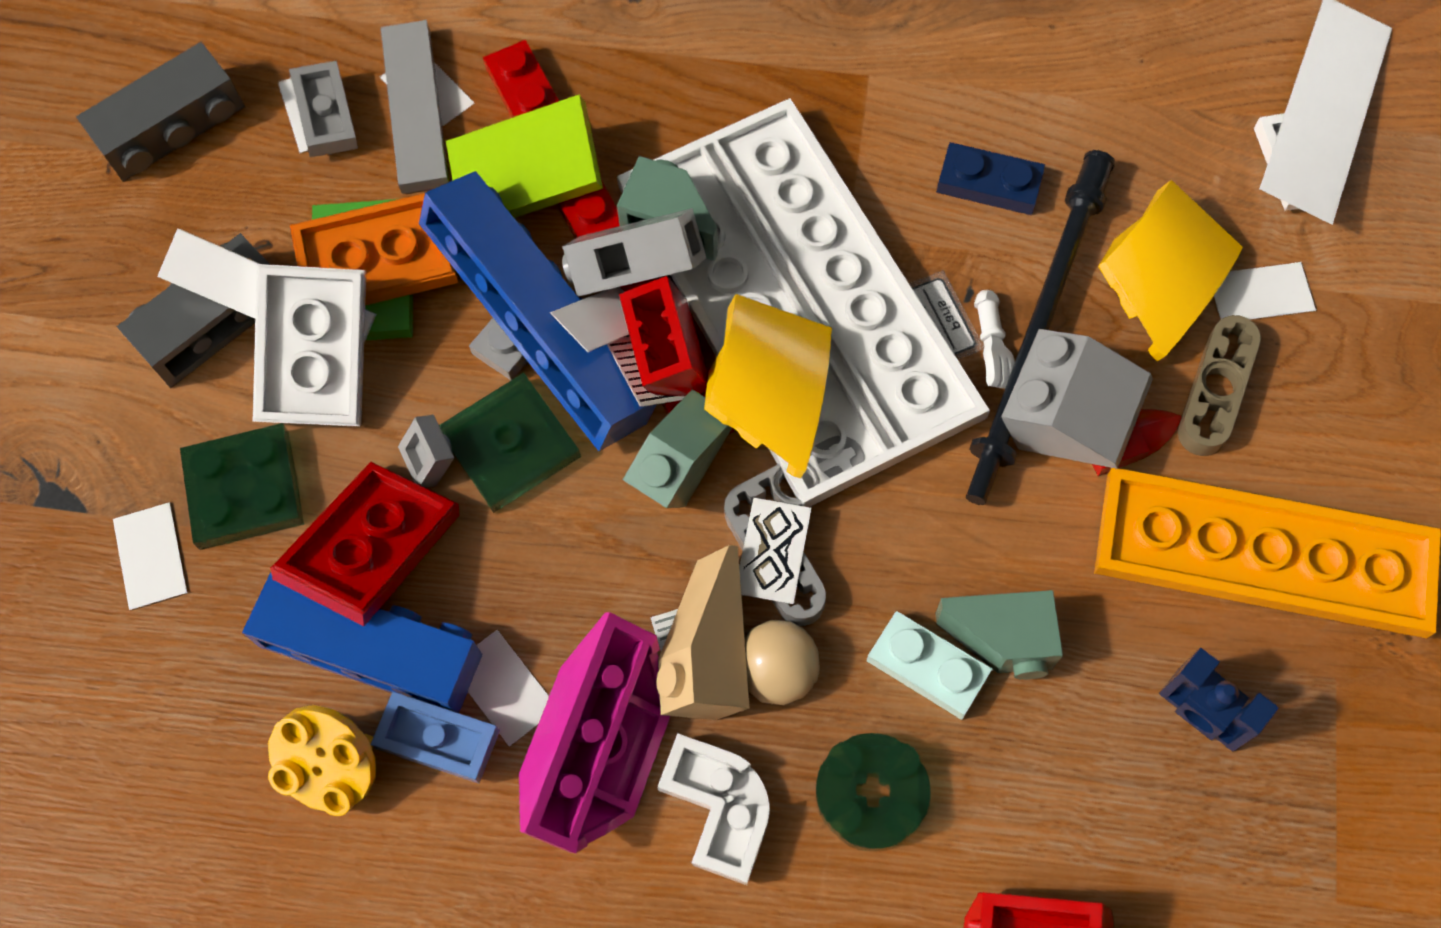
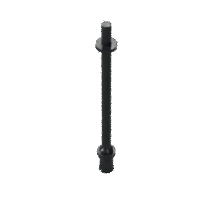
M1091 150L1085 153L1084 162L1077 181L1068 188L1065 203L1071 211L988 437L975 438L971 442L969 450L974 456L979 458V462L967 491L966 499L976 505L986 504L999 467L1014 465L1017 458L1016 451L1007 445L1010 433L1001 416L1038 330H1049L1089 217L1102 212L1105 205L1106 196L1104 190L1110 173L1114 169L1115 160L1104 151Z

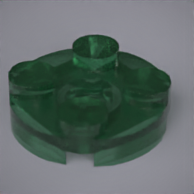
M878 733L855 735L844 742L834 745L820 766L815 786L816 805L824 823L848 846L869 852H879L895 848L913 835L928 812L931 798L929 776L916 750L909 744L901 743L894 737ZM867 777L878 778L879 785L888 788L889 796L881 797L878 807H869L867 798L857 795L856 787L865 785Z

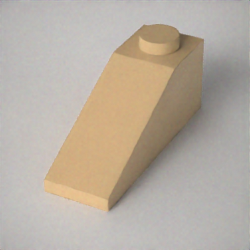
M728 545L696 562L658 659L659 671L656 684L660 694L661 715L718 720L749 709L738 546Z

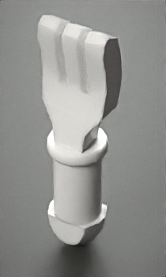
M982 290L976 296L974 307L978 309L982 331L980 339L984 342L983 356L986 365V382L988 386L1005 389L1015 360L1012 352L1004 346L1002 341L1006 333L1001 325L998 309L1000 304L999 298L992 290Z

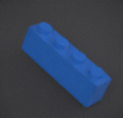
M271 572L242 631L246 637L260 648L390 693L402 694L459 713L483 656L475 642L471 640L472 633L459 626L443 622L440 628L437 629L420 623L422 617L417 613L395 605L391 606L389 612L379 609L369 622L362 626L272 579Z

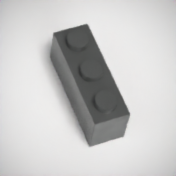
M199 42L77 115L76 118L119 178L124 182L135 174L145 171L151 164L174 150L186 146L192 139L218 123L228 120L233 114L245 108V105L229 76L204 44Z
M241 233L228 243L219 245L260 264L270 265ZM171 283L167 289L147 304L135 308L129 317L116 327L163 381L172 388L255 324V318Z

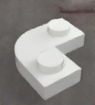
M677 733L658 784V790L710 809L692 860V865L748 885L769 820V799L761 778L750 766V763L744 758Z

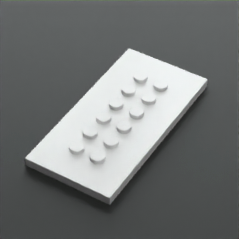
M790 98L654 159L655 161L659 159L667 160L679 168L687 170L717 226L718 254L715 261L705 259L694 269L670 274L678 289L686 298L690 313L716 357L724 345L727 311L735 294L832 327L824 398L811 451L812 455H810L808 462L815 469L819 484L815 485L814 473L808 466L801 479L787 472L789 463L770 450L776 463L781 465L784 477L796 498L801 500L802 506L810 507L987 419L990 411ZM632 170L617 176L618 187L622 193ZM841 436L839 444L829 447L830 450H821L815 447V445L828 438ZM847 437L854 439L862 447L864 453V462L854 467L850 464V459L856 455L855 451L851 447L844 449ZM817 457L826 460L818 464ZM834 466L842 468L843 472L831 478L824 473V471Z

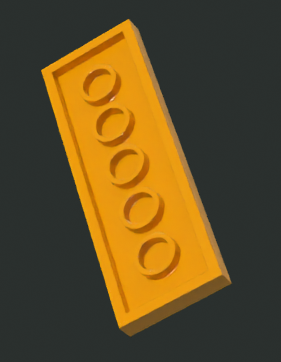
M1111 468L1107 474L1094 574L1427 639L1436 633L1441 529L1131 470Z

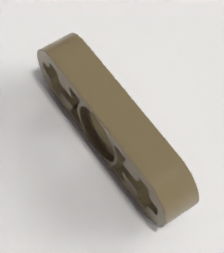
M1230 315L1222 318L1208 337L1178 427L1180 443L1192 454L1209 456L1217 453L1232 433L1261 342L1258 327L1246 317ZM1229 334H1234L1239 337L1238 345L1240 346L1231 360L1224 359L1223 357L1229 346V339L1227 337ZM1212 374L1226 377L1233 386V393L1228 396L1214 394L1206 385V377ZM1207 410L1217 411L1209 427L1210 432H1212L1210 437L1204 438L1200 436V427L1198 425L1206 415Z

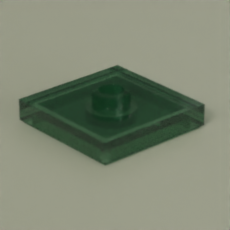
M525 373L520 374L439 425L442 433L450 440L452 454L493 513L581 457L580 450Z

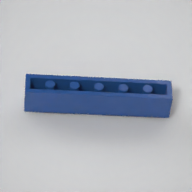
M476 171L425 192L419 225L597 450L601 451L645 426L657 404L639 406L607 344L587 352L551 315L550 312L583 300V298L578 297L563 279L558 266L553 261L548 260L536 246L528 229L514 219L503 205L498 192L494 188L489 187Z

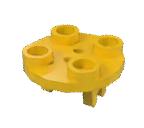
M316 705L295 708L275 725L269 738V761L272 766L268 773L269 782L278 793L291 795L309 808L325 811L336 817L343 816L368 794L376 778L375 756L372 751L373 746L370 745L373 736L364 734L351 719L334 709Z

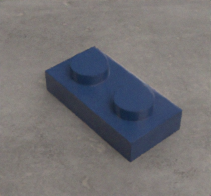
M949 142L936 193L1032 215L1045 164Z

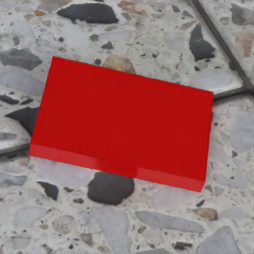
M370 461L270 567L272 579L365 626L459 517V504Z

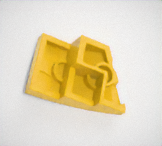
M1170 180L1157 190L1143 216L1113 240L1098 267L1110 287L1118 294L1120 304L1128 318L1138 317L1153 341L1148 351L1151 357L1158 362L1178 343L1210 302L1235 264L1243 247L1176 183Z
M735 294L727 311L724 345L708 371L704 410L724 425L734 428L741 438L753 447L758 448L761 444H764L789 463L787 467L789 474L801 479L808 466L819 423L828 374L832 327Z

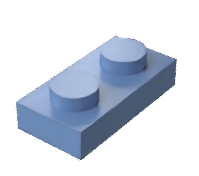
M392 692L370 745L377 750L480 784L500 730L495 725Z

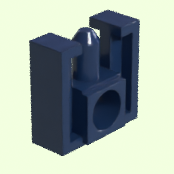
M1200 647L1174 673L1159 692V695L1177 708L1174 711L1208 739L1211 741L1217 739L1234 752L1259 735L1279 707L1259 692L1243 708L1249 697L1241 692L1234 683L1227 681L1214 671L1220 662Z

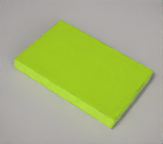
M580 95L446 141L452 179L455 180L476 171L489 187L494 188L498 192L503 205L514 218L603 189L586 102Z

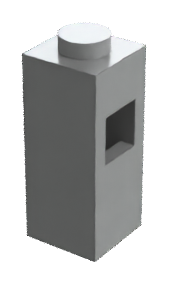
M693 208L579 236L562 246L564 251L562 259L564 273L568 281L574 283L577 296L691 270L706 259Z

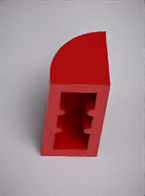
M664 276L620 293L619 297L642 386L648 392L662 396H686L691 390H696L699 393L706 392L708 374L686 298L669 277Z

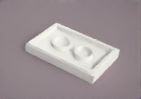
M257 264L253 422L361 426L366 270Z

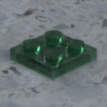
M283 423L180 448L192 540L198 549L203 550L304 524L289 431Z

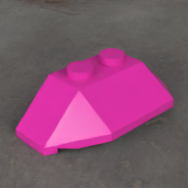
M606 612L560 667L519 772L520 832L569 853L576 854L587 847V844L606 835L634 817L670 716L661 715L660 694L656 684L659 671V656L657 652L660 651L657 635L611 612Z

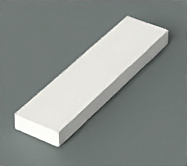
M177 229L157 277L255 318L257 264L260 263L185 230ZM366 309L364 342L377 315Z

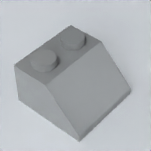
M1039 329L1001 417L1019 450L1118 469L1153 378L1148 371L1089 336Z

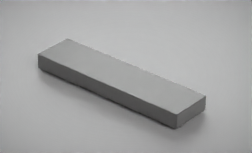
M423 20L381 27L399 188L402 194L437 188L448 183L449 176L428 22Z

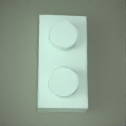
M898 611L894 613L867 657V662L961 720L992 671V668Z

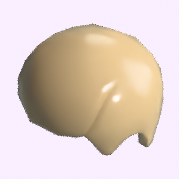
M769 620L751 628L745 636L748 692L760 702L778 705L789 704L802 699L812 689L813 684L817 682L820 670L819 653L814 640L805 629L791 621Z

